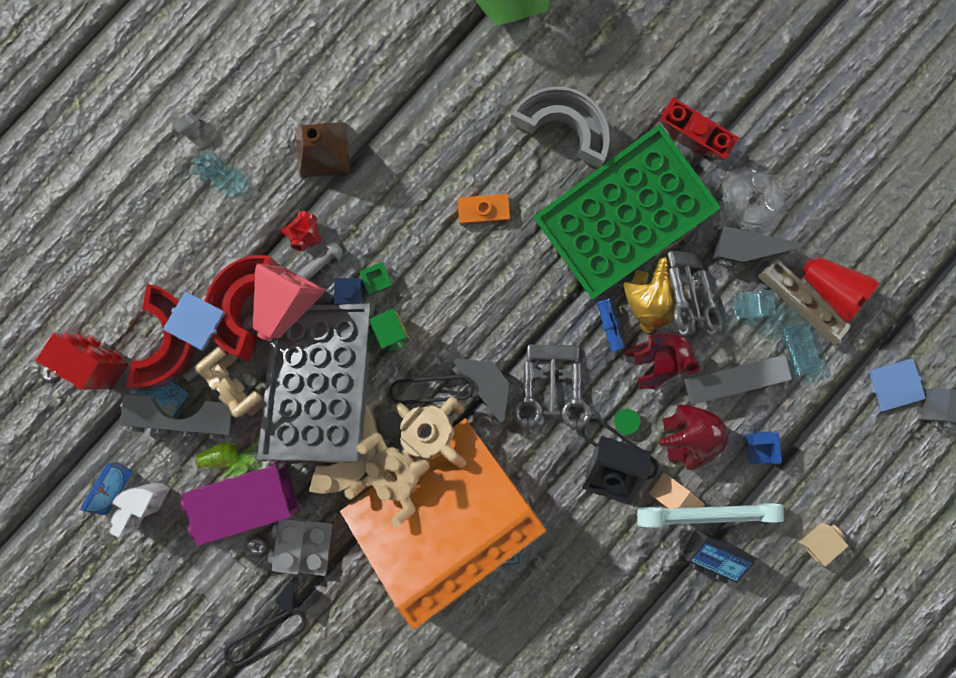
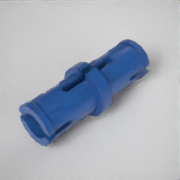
M612 298L596 303L603 322L601 328L606 332L611 352L627 347L620 328L622 323L617 318Z

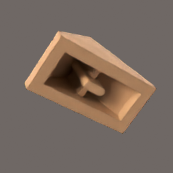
M665 473L660 476L648 492L667 508L705 506L692 492Z

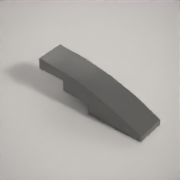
M780 355L688 378L684 381L690 404L693 405L792 380L786 355Z

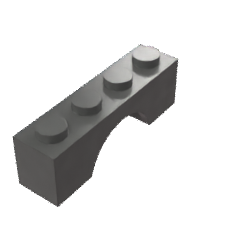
M133 393L123 395L120 426H128V431L144 432V428H154L157 434H171V430L182 431V436L198 437V432L209 433L208 438L224 439L225 435L232 433L233 415L224 402L205 401L202 408L194 416L180 419L164 412L155 395Z

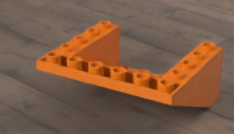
M466 418L453 427L455 433L449 445L466 460V466L464 468L457 467L443 454L435 457L433 460H426L429 462V468L419 476L416 489L410 495L415 507V513L399 527L393 526L391 519L403 509L401 502L381 500L374 487L340 511L397 609L413 630L546 532L540 518ZM414 456L411 458L414 462L425 460ZM394 471L390 473L393 478L397 479Z

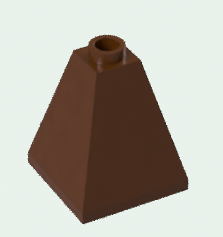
M345 122L295 127L300 178L351 173Z

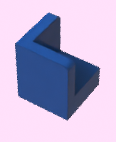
M779 432L745 433L748 462L750 464L782 463Z

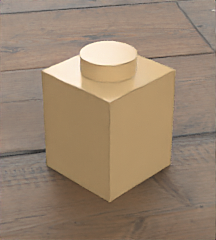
M822 522L799 542L814 561L824 567L848 547L843 540L845 535L838 527Z

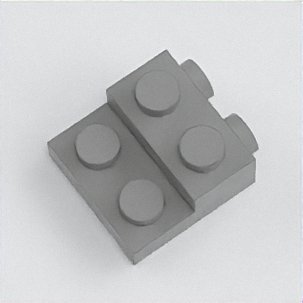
M295 517L275 522L272 529V538H276L275 548L270 549L268 564H273L272 571L297 575L299 573L326 576L334 523Z

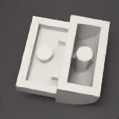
M150 483L119 494L112 504L121 509H118L112 517L111 524L113 526L109 533L121 537L138 530L145 516L159 511L170 487L160 483Z

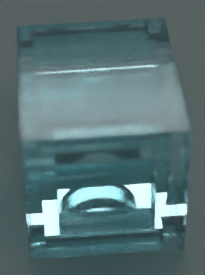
M773 290L749 291L735 294L736 299H733V311L737 314L738 320L776 315Z

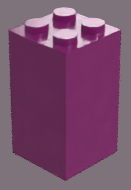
M286 461L182 493L183 499H181L182 510L185 514H188L190 521L188 526L189 535L192 540H195L196 546L290 518L300 511Z

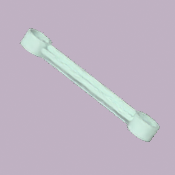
M759 503L749 506L666 509L644 507L637 509V525L642 527H663L670 524L784 521V505L775 503Z

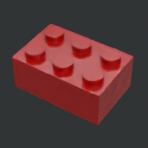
M67 331L64 334L53 332L35 361L80 390H112L129 364L122 360L123 355L111 348L107 350L100 346L102 342L96 337L89 334L84 336L80 333L74 335Z

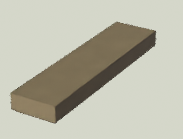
M776 257L770 260L758 277L833 345L840 343L851 325L844 320L842 321L824 300Z

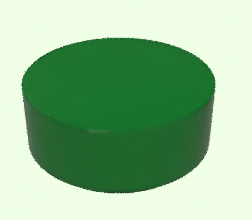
M621 409L614 416V427L622 434H633L640 426V417L632 409Z

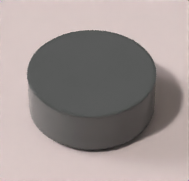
M396 412L385 413L379 420L380 432L389 438L399 436L401 434L400 426L403 418Z

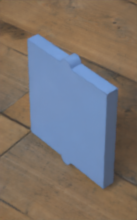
M185 291L176 308H172L173 313L163 330L203 351L212 335L217 333L216 328L225 312Z
M913 358L869 371L874 387L872 392L877 396L881 411L926 399L921 385L922 377L918 375Z

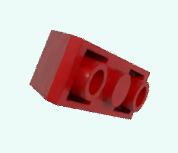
M674 97L659 119L661 124L677 142L697 154L720 160H726L739 139L733 133Z

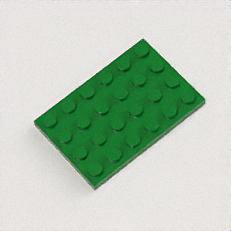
M659 124L538 212L533 218L593 300L721 209V207L661 124Z

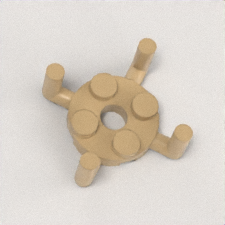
M218 347L196 365V371L207 380L213 390L217 388L221 394L219 398L229 407L235 418H239L245 413L249 416L255 415L263 408L265 393L260 396L254 391L251 395L247 396L242 392L245 390L243 384L237 378L231 380L226 370L238 358L230 353L226 355Z
M450 397L440 409L435 406L417 407L410 411L402 403H397L394 406L395 412L403 418L400 426V440L404 450L400 454H407L409 457L414 456L429 461L443 454L457 467L464 468L466 466V460L449 446L455 432L448 415L452 410L457 414H462L465 411V407L455 397ZM431 426V435L428 438L422 439L420 436L422 428Z
M374 433L357 445V450L361 454H365L373 447L377 451L366 464V472L369 476L359 479L346 489L345 495L347 498L352 499L366 487L373 486L381 500L400 501L403 509L391 519L393 526L399 527L415 513V507L410 495L416 489L419 476L428 470L429 462L426 460L414 462L407 454L402 455L397 452L399 449L387 448L381 434ZM389 470L396 473L397 479L391 476Z

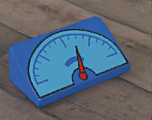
M119 462L106 464L82 504L81 510L107 515L114 505L112 504L114 499L121 493L130 478L132 470Z

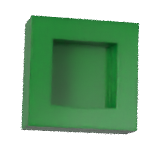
M383 262L359 271L369 296L393 287Z

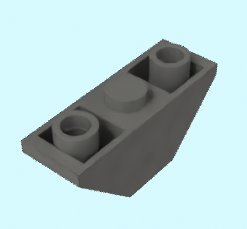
M461 358L453 360L456 366L452 370L456 375H466L473 381V397L476 401L482 399L487 407L484 411L492 421L498 419L500 423L505 420L509 382L493 362Z

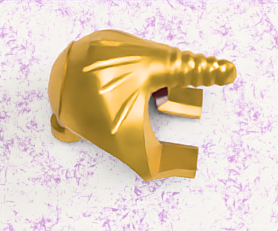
M662 257L658 261L650 284L647 285L648 272L635 270V275L631 282L623 283L629 306L635 318L641 323L640 328L644 333H652L655 329L669 325L674 320V306L676 302L670 275L668 274L669 266L666 257ZM684 292L687 301L688 293Z

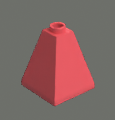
M257 264L255 268L253 329L258 331L257 336L266 341L280 338L324 294L325 289L286 267Z

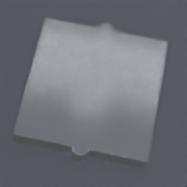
M212 542L184 579L198 589L200 595L204 594L218 605L246 567L232 557L231 552L227 553Z

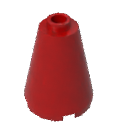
M820 256L816 260L811 258L802 269L805 272L803 278L842 321L844 320L847 323L855 316L880 284L876 278Z

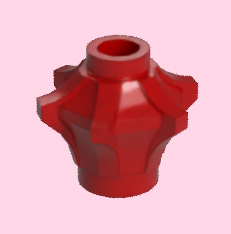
M306 211L298 212L293 222L282 228L281 231L290 240V247L297 251H305L307 247L313 248L314 244H321L322 241L317 231L318 218Z

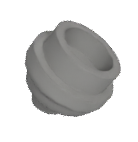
M189 111L174 121V124L177 126L176 131L179 134H185V136L195 139L198 138L200 122L197 115L194 116Z

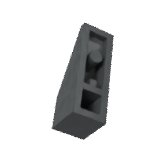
M724 226L717 232L712 260L719 261L721 266L733 268L734 265L794 251L800 247V243Z

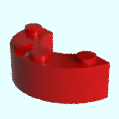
M248 256L232 262L214 278L205 297L206 303L225 312L216 328L217 333L212 335L213 340L222 349L246 362H250L257 337L243 328L240 319L241 307L245 300L255 291V268L257 264L280 266L271 256Z
M147 284L142 310L147 315L158 318L164 328L173 313L172 308H176L179 301L168 291L158 286ZM163 330L164 339L162 344L151 357L144 360L131 361L126 387L134 391H148L169 384L186 369L192 359L195 346Z

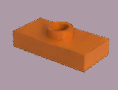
M508 194L457 198L459 225L510 221Z

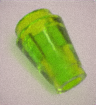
M220 443L198 453L196 456L197 464L200 468L231 467L233 463L238 461L237 448L233 443Z

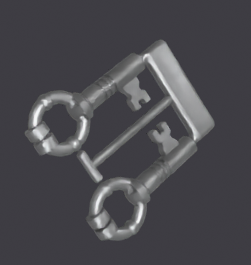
M669 251L667 254L671 267L669 275L676 302L674 306V321L680 333L683 335L693 334L695 332V321H703L709 334H721L722 317L717 309V304L713 301L707 271L703 270L700 254ZM679 267L685 268L686 275L680 274ZM690 267L700 270L696 272L697 276H691ZM689 285L695 316L689 308V303L686 302L683 286ZM694 286H700L704 304L702 316L700 315ZM681 312L686 313L689 324H683ZM709 313H713L716 324H711Z
M534 344L527 346L528 362H524L523 397L515 404L513 409L514 419L521 428L527 429L528 427V429H533L540 422L543 414L545 416L562 415L564 423L570 427V430H576V428L577 430H582L589 423L592 413L589 405L582 399V364H578L580 359V348L578 346ZM533 359L551 360L550 411L543 412L541 405L533 397L534 379L537 377L547 379V375H543V373L547 372V369H541L540 371L534 369V363L531 362ZM555 360H571L576 364H572V370L569 371L559 369V373H562L559 379L568 378L572 380V398L564 405L562 412L555 411ZM523 405L534 406L536 409L535 418H528V421L527 418L521 419L520 408ZM572 406L582 407L585 411L584 419L577 420V422L576 420L569 419V409Z

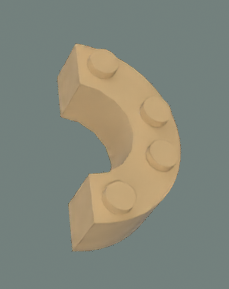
M367 404L365 408L363 441L372 434L379 433L377 420ZM375 447L362 454L361 463L337 462L334 464L321 463L317 465L309 492L333 493L344 490L356 483L367 473L366 464L377 453Z

